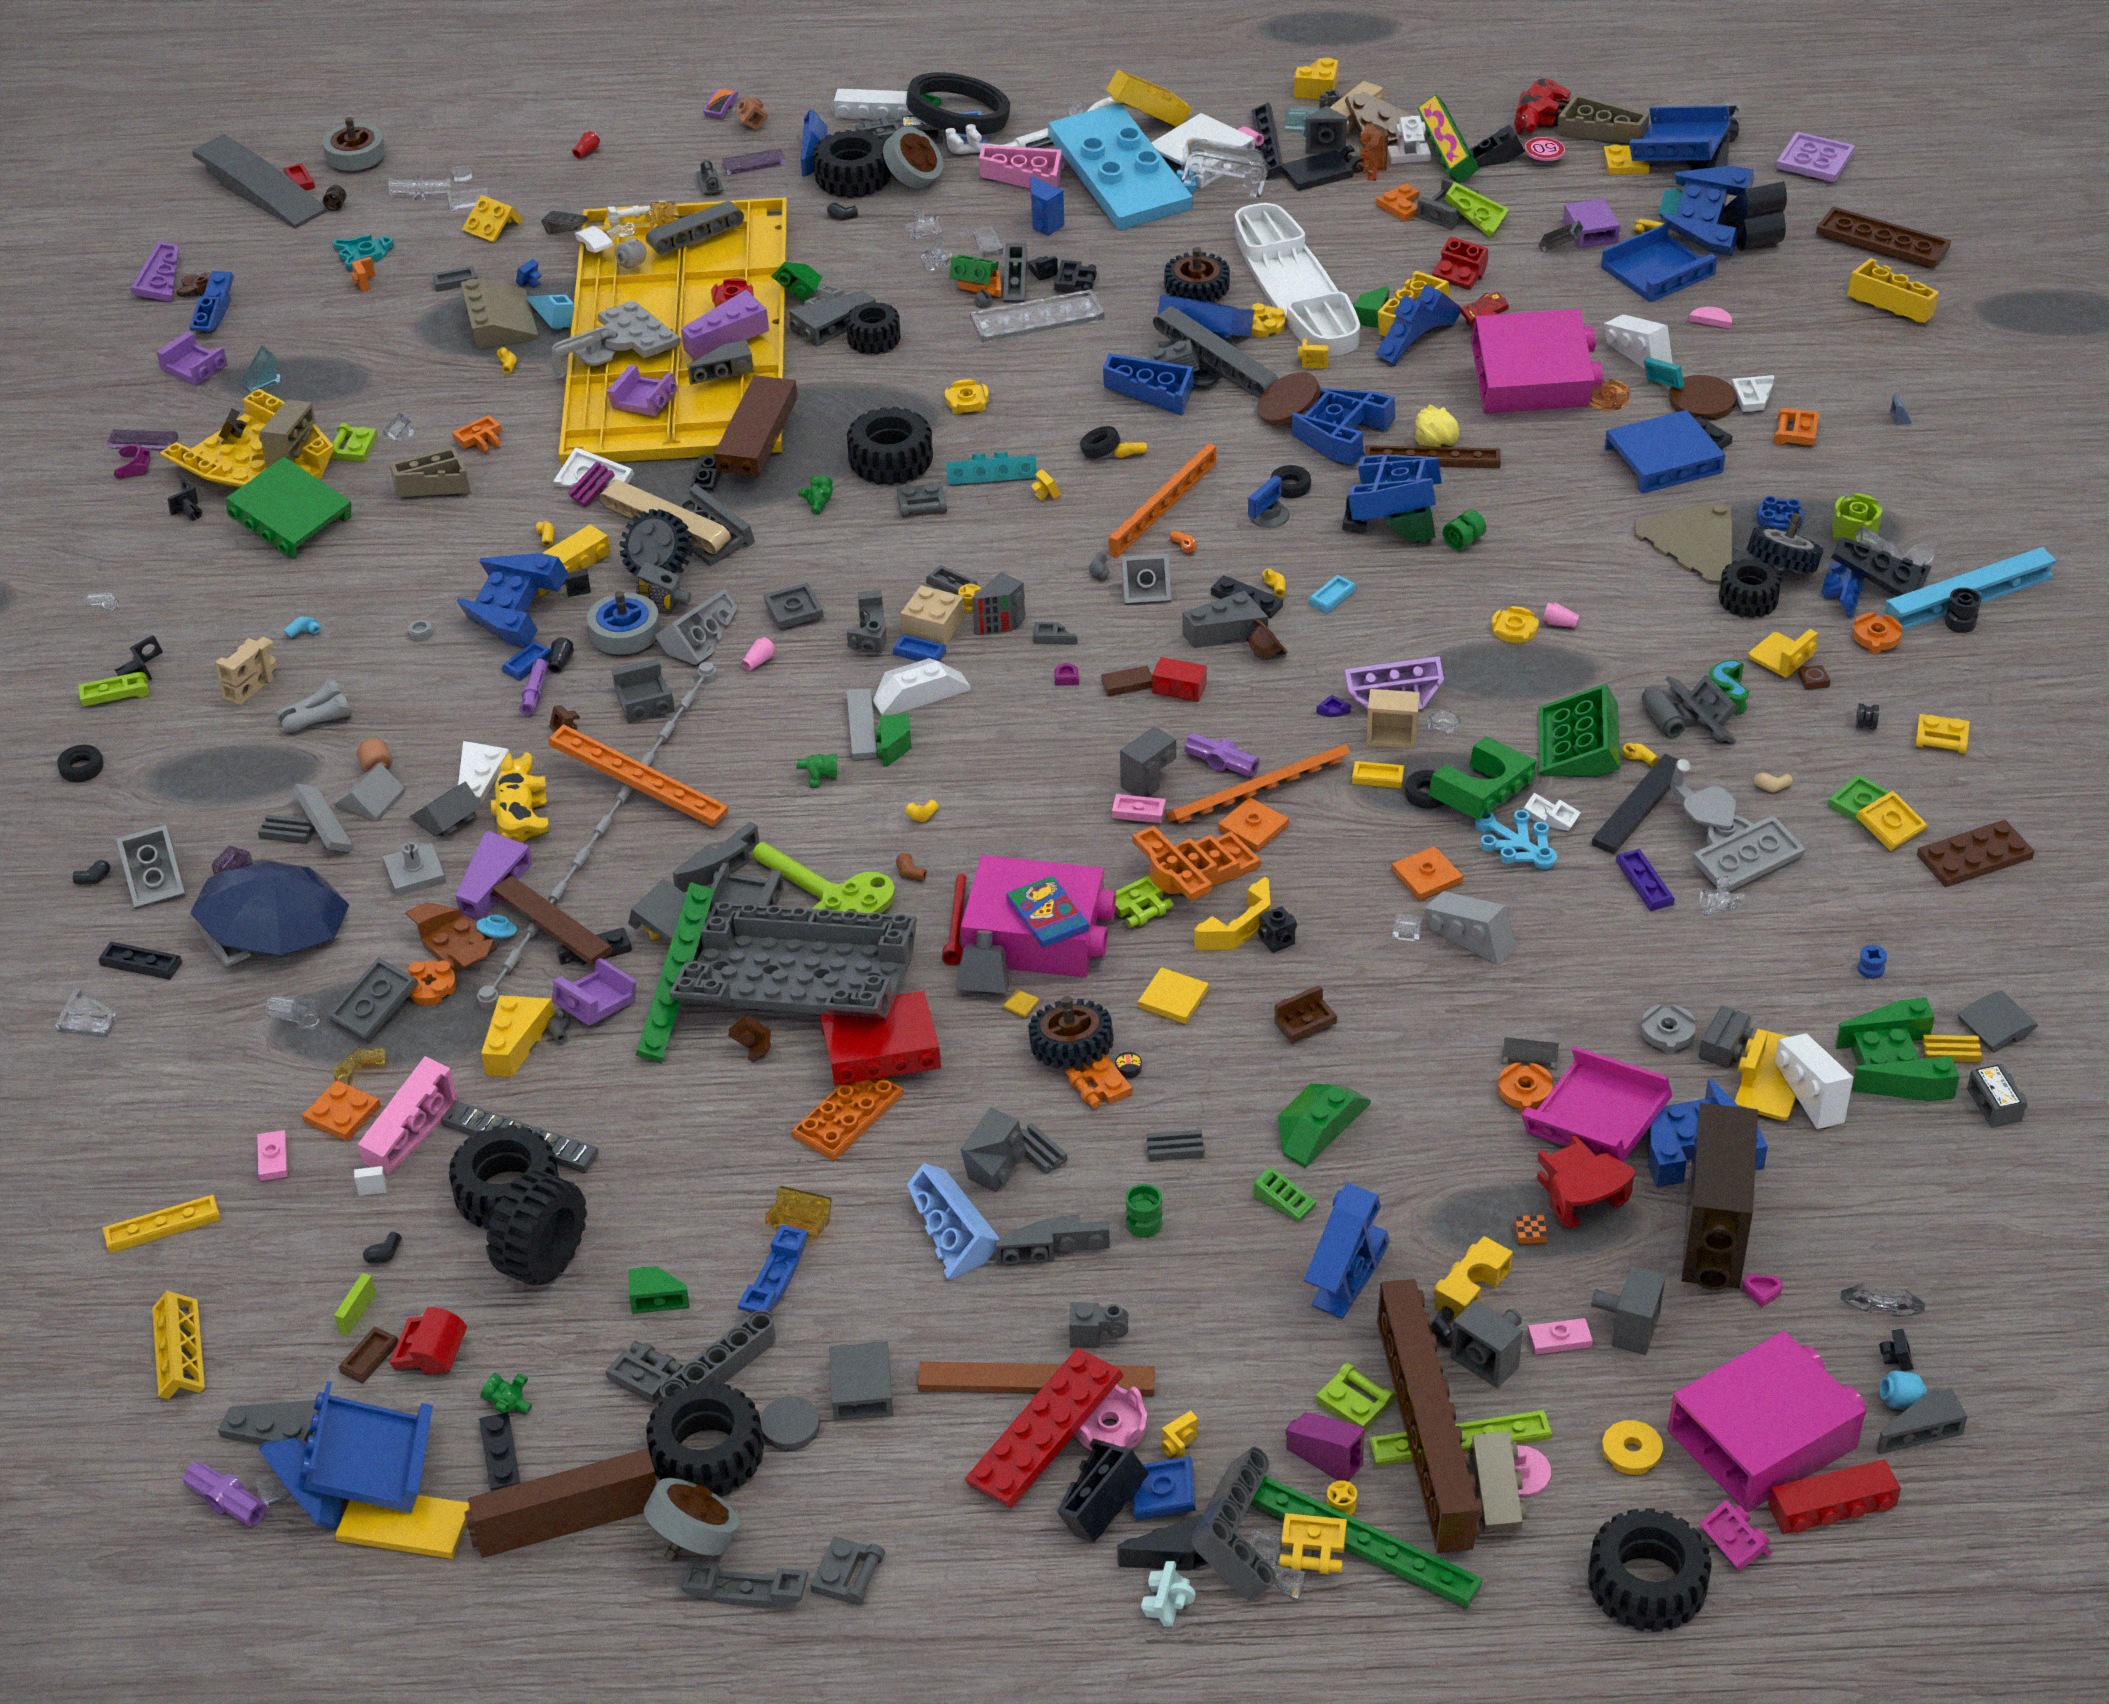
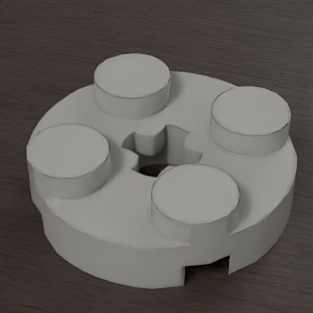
M1656 1005L1648 1009L1643 1015L1641 1037L1652 1046L1661 1049L1664 1053L1674 1054L1678 1049L1687 1047L1694 1040L1695 1019L1689 1011L1680 1006L1671 1005V1008H1662V1005ZM1663 1026H1665V1027L1673 1026V1029H1666V1028H1664Z

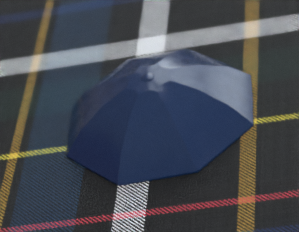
M261 859L221 871L208 878L190 914L220 946L284 956L334 940L345 917L349 903L319 873L310 867Z

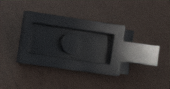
M624 927L596 935L611 946L612 953L603 959L632 951L631 943ZM565 946L556 947L561 965L571 962H581L582 965L588 964Z

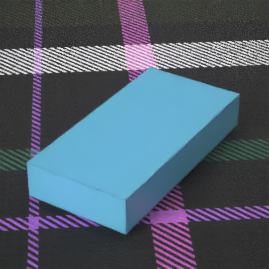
M1336 575L1309 597V605L1329 613L1356 591V584Z

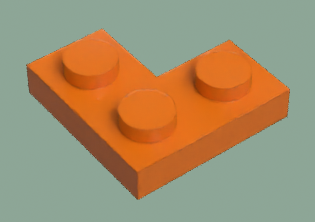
M1404 183L1377 197L1376 206L1405 222L1417 215V205L1412 202L1419 198V190Z

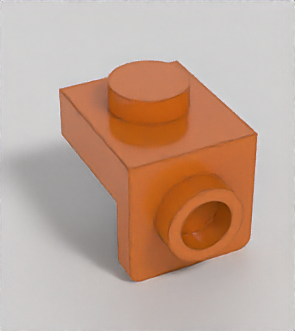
M367 257L351 262L353 269L351 277L354 285L358 284L362 292L370 290L368 278L375 276L372 258Z

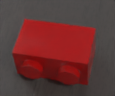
M1160 657L1152 674L1153 694L1199 702L1207 684V665Z

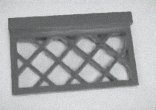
M696 484L689 488L691 495L676 504L684 509L692 504L695 508L691 512L700 516H708L709 520L724 526L731 537L736 538L731 542H727L712 556H708L706 551L697 547L688 548L710 566L744 543L750 546L755 542L749 524Z

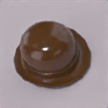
M1255 619L1253 623L1255 630L1251 633L1248 642L1251 650L1258 657L1265 660L1273 658L1280 652L1287 655L1288 651L1261 620Z

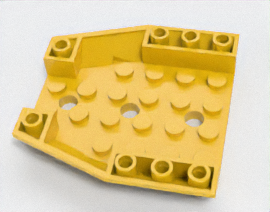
M257 389L242 399L245 414L236 420H242L247 425L240 438L233 436L230 432L227 440L219 437L221 432L219 430L191 449L175 442L160 452V456L206 480L226 487L240 488L266 469L259 433L285 402ZM314 424L306 442H301L298 448L301 452L299 458H294L292 462L317 479H321L334 450V445Z

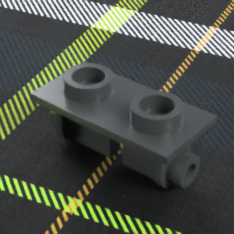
M703 160L700 164L701 171L696 172L703 193L716 194L724 191L717 170L713 169L711 161Z

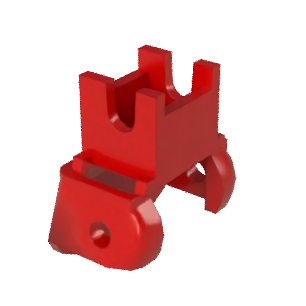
M1576 1135L1571 1137L1570 1146L1551 1155H1548L1544 1150L1538 1151V1162L1546 1170L1548 1176L1543 1171L1537 1172V1180L1550 1193V1208L1553 1210L1557 1221L1564 1227L1573 1228L1579 1225V1219L1573 1214V1206H1583L1607 1199L1614 1207H1619L1629 1200L1635 1177L1634 1168L1614 1158L1609 1153L1595 1156Z

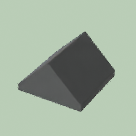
M1327 106L1307 116L1306 154H1322L1337 150L1338 153L1341 152L1346 146L1347 116Z

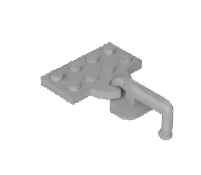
M629 301L623 305L608 308L606 311L598 313V321L603 324L602 327L555 343L551 350L553 376L556 379L565 376L566 371L562 367V356L571 352L586 364L595 366L611 361L616 351L634 349L643 358L680 346L681 339L638 303Z
M1679 759L1677 761L1670 787L1675 796L1683 803L1685 812L1696 823L1703 824L1708 830L1706 837L1709 846L1693 853L1692 861L1723 894L1804 856L1806 849L1774 815L1756 824H1752L1747 819L1734 815L1736 801L1722 787L1711 786L1694 794L1683 782L1685 773L1691 768L1690 763L1686 759Z

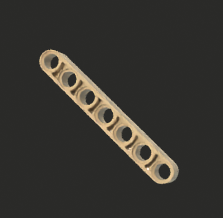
M614 480L600 494V499L606 507L629 518L634 516L641 518L640 512L645 511L649 513V509L656 511L662 509L679 517L689 527L687 530L692 533V537L689 540L693 541V546L710 554H716L731 539L730 533L724 526L620 480Z

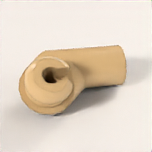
M1759 773L1755 775L1753 780L1755 786L1769 793H1775L1793 784V779L1789 774H1784L1777 778L1768 773Z

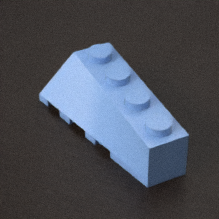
M923 1163L907 1185L919 1213L924 1215L927 1222L925 1228L928 1235L933 1236L937 1246L935 1249L936 1254L944 1262L946 1267L944 1273L947 1279L952 1280L985 1264L995 1252L996 1241L1000 1238L945 1169Z

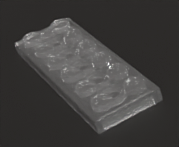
M1092 289L970 312V320L982 343L1004 338H1014L1015 336L1034 334L1046 330H1055L1067 326L1072 327L1088 322L1093 323L1105 319L1104 310Z

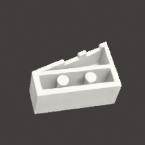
M1624 314L1604 323L1607 344L1645 369L1644 360L1648 357L1673 364L1667 325Z
M1807 1033L1779 1039L1777 1052L1775 1053V1064L1816 1129L1845 1123L1853 1076Z

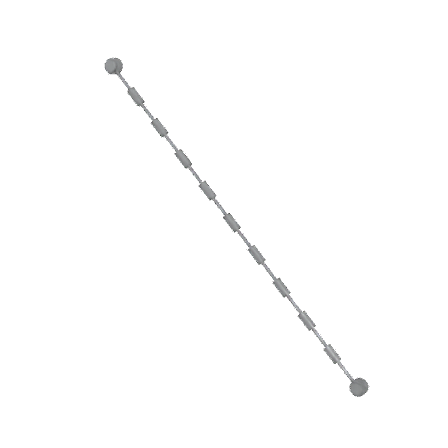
M703 662L699 665L697 669L699 681L692 691H688L678 705V712L672 721H667L657 736V743L651 752H646L640 763L649 767L655 758L654 752L661 742H665L675 728V721L682 711L685 712L696 697L695 691L700 684L712 683L717 679L716 667L711 662ZM627 784L623 786L615 798L616 804L610 813L602 817L594 829L593 833L595 835L587 847L581 848L571 863L572 869L564 881H559L548 897L551 904L559 901L568 887V880L575 870H579L590 855V847L597 837H602L612 822L611 816L619 804L623 805L633 791V787ZM532 922L525 931L527 935L518 949L512 950L502 965L503 971L493 986H483L479 990L477 999L482 1009L490 1010L496 1007L499 995L495 988L506 972L512 971L522 956L520 951L530 937L533 938L540 929Z

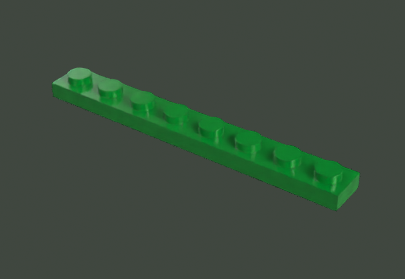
M691 882L689 884L635 1056L662 1063L680 1002L670 998L669 992L684 963L693 962L701 937V930L705 924L714 895V889Z
M1265 1476L1250 1505L1283 1521L1285 1513L1347 1519L1344 1550L1466 1608L1469 1607L1482 1586L1481 1577Z

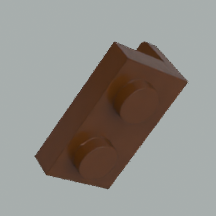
M1318 985L1275 1005L1274 1023L1288 1040L1293 1043L1336 1024L1337 1015L1323 1000V989Z

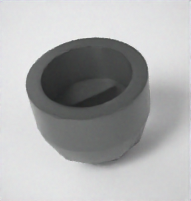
M986 290L978 292L975 296V305L978 308L990 307L992 305L991 294Z

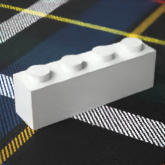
M837 89L834 99L835 118L880 120V118L886 117L887 119L894 118L895 121H902V115L913 114L906 105L907 91Z

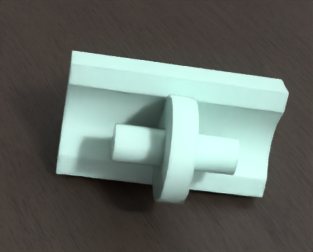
M1166 1561L1162 1571L1150 1572L1149 1587L1152 1592H1157V1596L1143 1597L1141 1605L1146 1617L1159 1618L1164 1627H1172L1177 1609H1183L1184 1604L1193 1603L1196 1596L1195 1590L1189 1586L1190 1581L1176 1572L1175 1561Z

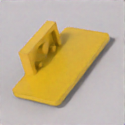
M1757 1029L1754 1039H1748L1745 1054L1748 1056L1747 1058H1741L1738 1073H1742V1079L1735 1103L1739 1107L1758 1109L1759 1115L1781 1121L1789 1119L1796 1095L1775 1064L1778 1041L1788 1036Z

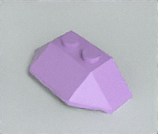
M1440 656L1344 670L1348 694L1367 710L1370 689L1420 692L1419 710H1423L1444 680Z

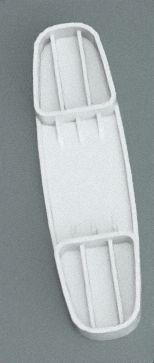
M1258 203L1240 208L1235 214V236L1238 246L1254 278L1272 306L1284 310L1285 323L1301 342L1303 338L1307 339V345H1328V357L1347 354L1358 348L1360 343V322L1348 295L1337 290L1324 268L1305 245V232L1282 207L1276 204Z

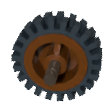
M1200 247L1193 248L1192 256L1187 252L1184 253V257L1177 255L1176 260L1170 259V263L1167 262L1164 269V287L1166 293H1169L1170 296L1204 302L1209 300L1212 303L1215 302V298L1219 300L1222 298V295L1225 296L1227 291H1229V265H1227L1225 260L1222 261L1221 257L1215 258V254L1210 253L1209 256H1206V252H1201Z
M1064 996L1061 1001L1055 1002L1054 1008L1048 1004L1045 1006V1011L1038 1010L1036 1012L1037 1016H1032L1031 1023L1028 1025L1032 1054L1036 1055V1059L1039 1062L1043 1060L1044 1065L1049 1066L1052 1063L1053 1068L1059 1069L1061 1064L1064 1065V1069H1070L1071 1064H1076V1068H1082L1081 1062H1085L1089 1066L1093 1064L1092 1058L1097 1061L1101 1060L1102 1054L1107 1055L1109 1048L1113 1047L1114 1036L1111 1015H1109L1107 1009L1103 1010L1102 1005L1097 1004L1095 1006L1094 1001L1089 1000L1084 1005V999H1078L1077 1003L1073 1004L1070 996Z

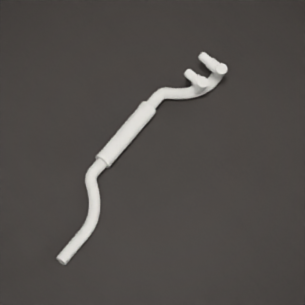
M1108 97L1093 104L1087 112L1113 105L1117 102ZM973 124L966 126L968 144H964V141L956 134L954 128L946 129L948 149L957 155L980 153L982 145L1036 148L1052 143L1048 137V128L1015 138L1014 142L1004 145L978 142L982 139V136Z

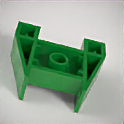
M1927 997L1899 1000L1839 1024L1835 1047L1836 1049L1851 1048L1858 1065L1855 1068L1852 1083L1853 1092L1921 1101L1955 1099L1960 1076L1952 1057L1920 1059L1913 1044V1041L1923 1040V1035H1931L1935 1016Z

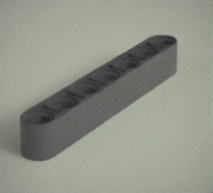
M1169 306L1153 318V325L1158 332L1175 343L1189 339L1200 360L1215 368L1218 372L1258 398H1261L1270 385L1279 380L1271 370L1173 306Z

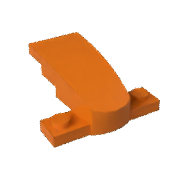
M1154 825L1132 835L1133 844L1150 860L1149 875L1152 882L1169 894L1183 893L1190 901L1211 892L1212 886L1235 879L1261 867V860L1232 831L1216 839L1211 834L1197 842L1188 838L1176 846Z

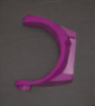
M127 444L119 449V454L122 457L134 458L126 465L114 470L116 478L137 476L147 472L151 456L148 449L141 447L139 444Z

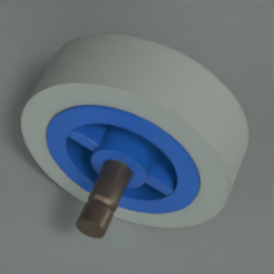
M618 591L597 601L587 614L591 642L601 651L611 654H631L644 650L656 641L655 634L660 632L657 606L651 599L640 594Z

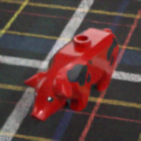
M1538 79L1526 92L1523 91L1520 95L1514 120L1517 134L1520 135L1524 129L1532 133L1538 125L1553 126L1556 123L1557 117L1552 116L1550 113H1557L1560 104L1557 102L1568 104L1571 101L1569 100L1571 91L1558 85L1551 79Z

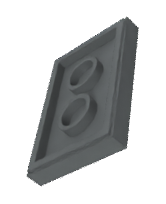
M378 957L328 1014V1018L333 1023L369 1043L417 987L419 982L416 978Z

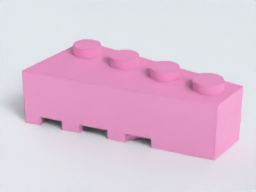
M982 145L979 155L980 177L1030 188V177L1033 176L1059 188L1062 174V150Z

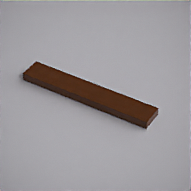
M1365 445V456L1402 455L1438 457L1440 467L1500 468L1501 465L1499 448Z
M510 876L492 888L494 896L591 966L595 964L597 959H603L612 953L609 944L514 876Z

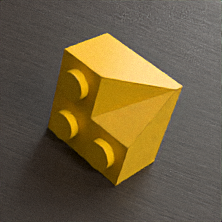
M1319 58L1309 67H1297L1294 78V98L1319 100L1320 95H1324L1326 90H1336L1339 60Z

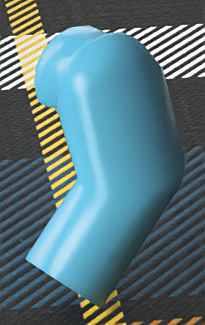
M301 616L286 627L284 632L292 639L300 631L317 634L321 630V626L316 619Z

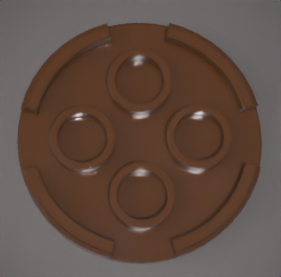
M1297 372L1284 376L1270 385L1262 394L1258 402V412L1262 419L1270 425L1292 423L1293 412L1302 414L1318 401L1321 393L1320 385L1310 373Z
M1691 375L1683 377L1684 386L1680 389L1670 388L1669 399L1671 407L1676 412L1687 410L1694 419L1699 416L1704 418L1712 417L1713 420L1719 419L1731 413L1735 407L1736 392L1734 388L1726 381L1717 377Z

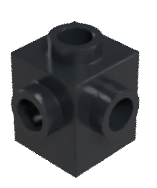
M1283 906L1260 915L1259 938L1272 953L1295 944L1296 919Z

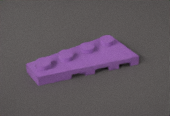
M161 241L157 242L131 287V294L172 302L179 254L178 245Z

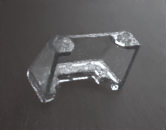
M1190 138L1186 141L1183 149L1181 182L1191 184L1194 177L1199 176V178H1203L1205 171L1244 178L1243 186L1250 188V196L1260 198L1267 177L1268 166L1263 153L1257 149L1201 138Z

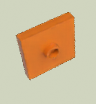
M1249 797L1218 823V830L1225 834L1232 831L1246 846L1258 852L1289 826V818Z
M1435 846L1392 863L1391 870L1419 901L1463 883V875Z

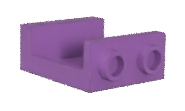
M189 331L157 351L161 370L195 386H198L228 365L224 348L219 347L212 352L196 345L194 334Z
M629 365L610 386L607 394L613 409L656 416L677 392L678 387L673 373L668 372L662 380L641 377L637 366Z
M599 958L595 961V971L573 983L562 976L553 980L552 1002L585 1024L591 1025L634 1003L636 980L602 958Z

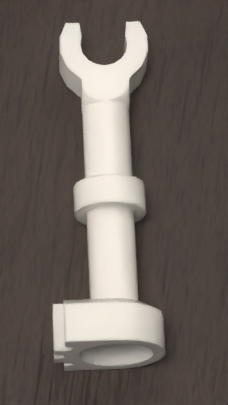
M658 201L652 206L638 207L636 205L632 206V208L617 210L614 206L607 207V214L610 226L614 227L618 226L619 218L631 216L639 218L640 215L646 214L666 216L669 215V208L666 206V201Z

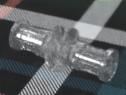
M418 174L416 180H392V178H388L389 196H392V194H414L415 200H418L419 194H421L423 200H425V194H447V196H450V178H447V180H423L421 174Z

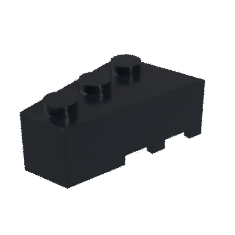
M1093 1438L1089 1445L1092 1451L1088 1459L1082 1460L1079 1466L1082 1472L1077 1482H1071L1057 1511L1076 1537L1095 1542L1104 1533L1106 1527L1121 1512L1126 1502L1140 1488L1142 1482L1149 1475L1132 1449Z

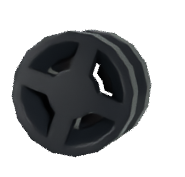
M1858 703L1856 727L1869 726L1871 729H1877L1879 705L1869 707L1865 706L1864 703Z

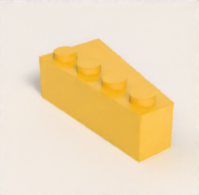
M1415 271L1412 274L1413 278L1405 281L1404 288L1402 290L1398 289L1395 292L1394 299H1389L1378 311L1379 335H1387L1397 317L1393 313L1404 295L1417 300L1425 284L1450 298L1449 281Z

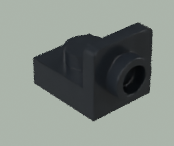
M1047 256L1038 257L1028 261V269L1039 281L1057 276L1058 259L1056 256L1049 258Z

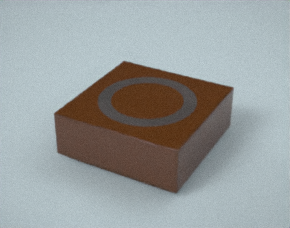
M1823 665L1799 668L1798 675L1806 690L1830 686V678Z

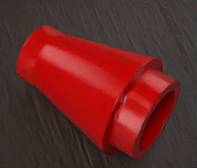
M592 131L583 133L576 147L572 150L573 155L577 159H581L597 149L600 143L599 137Z

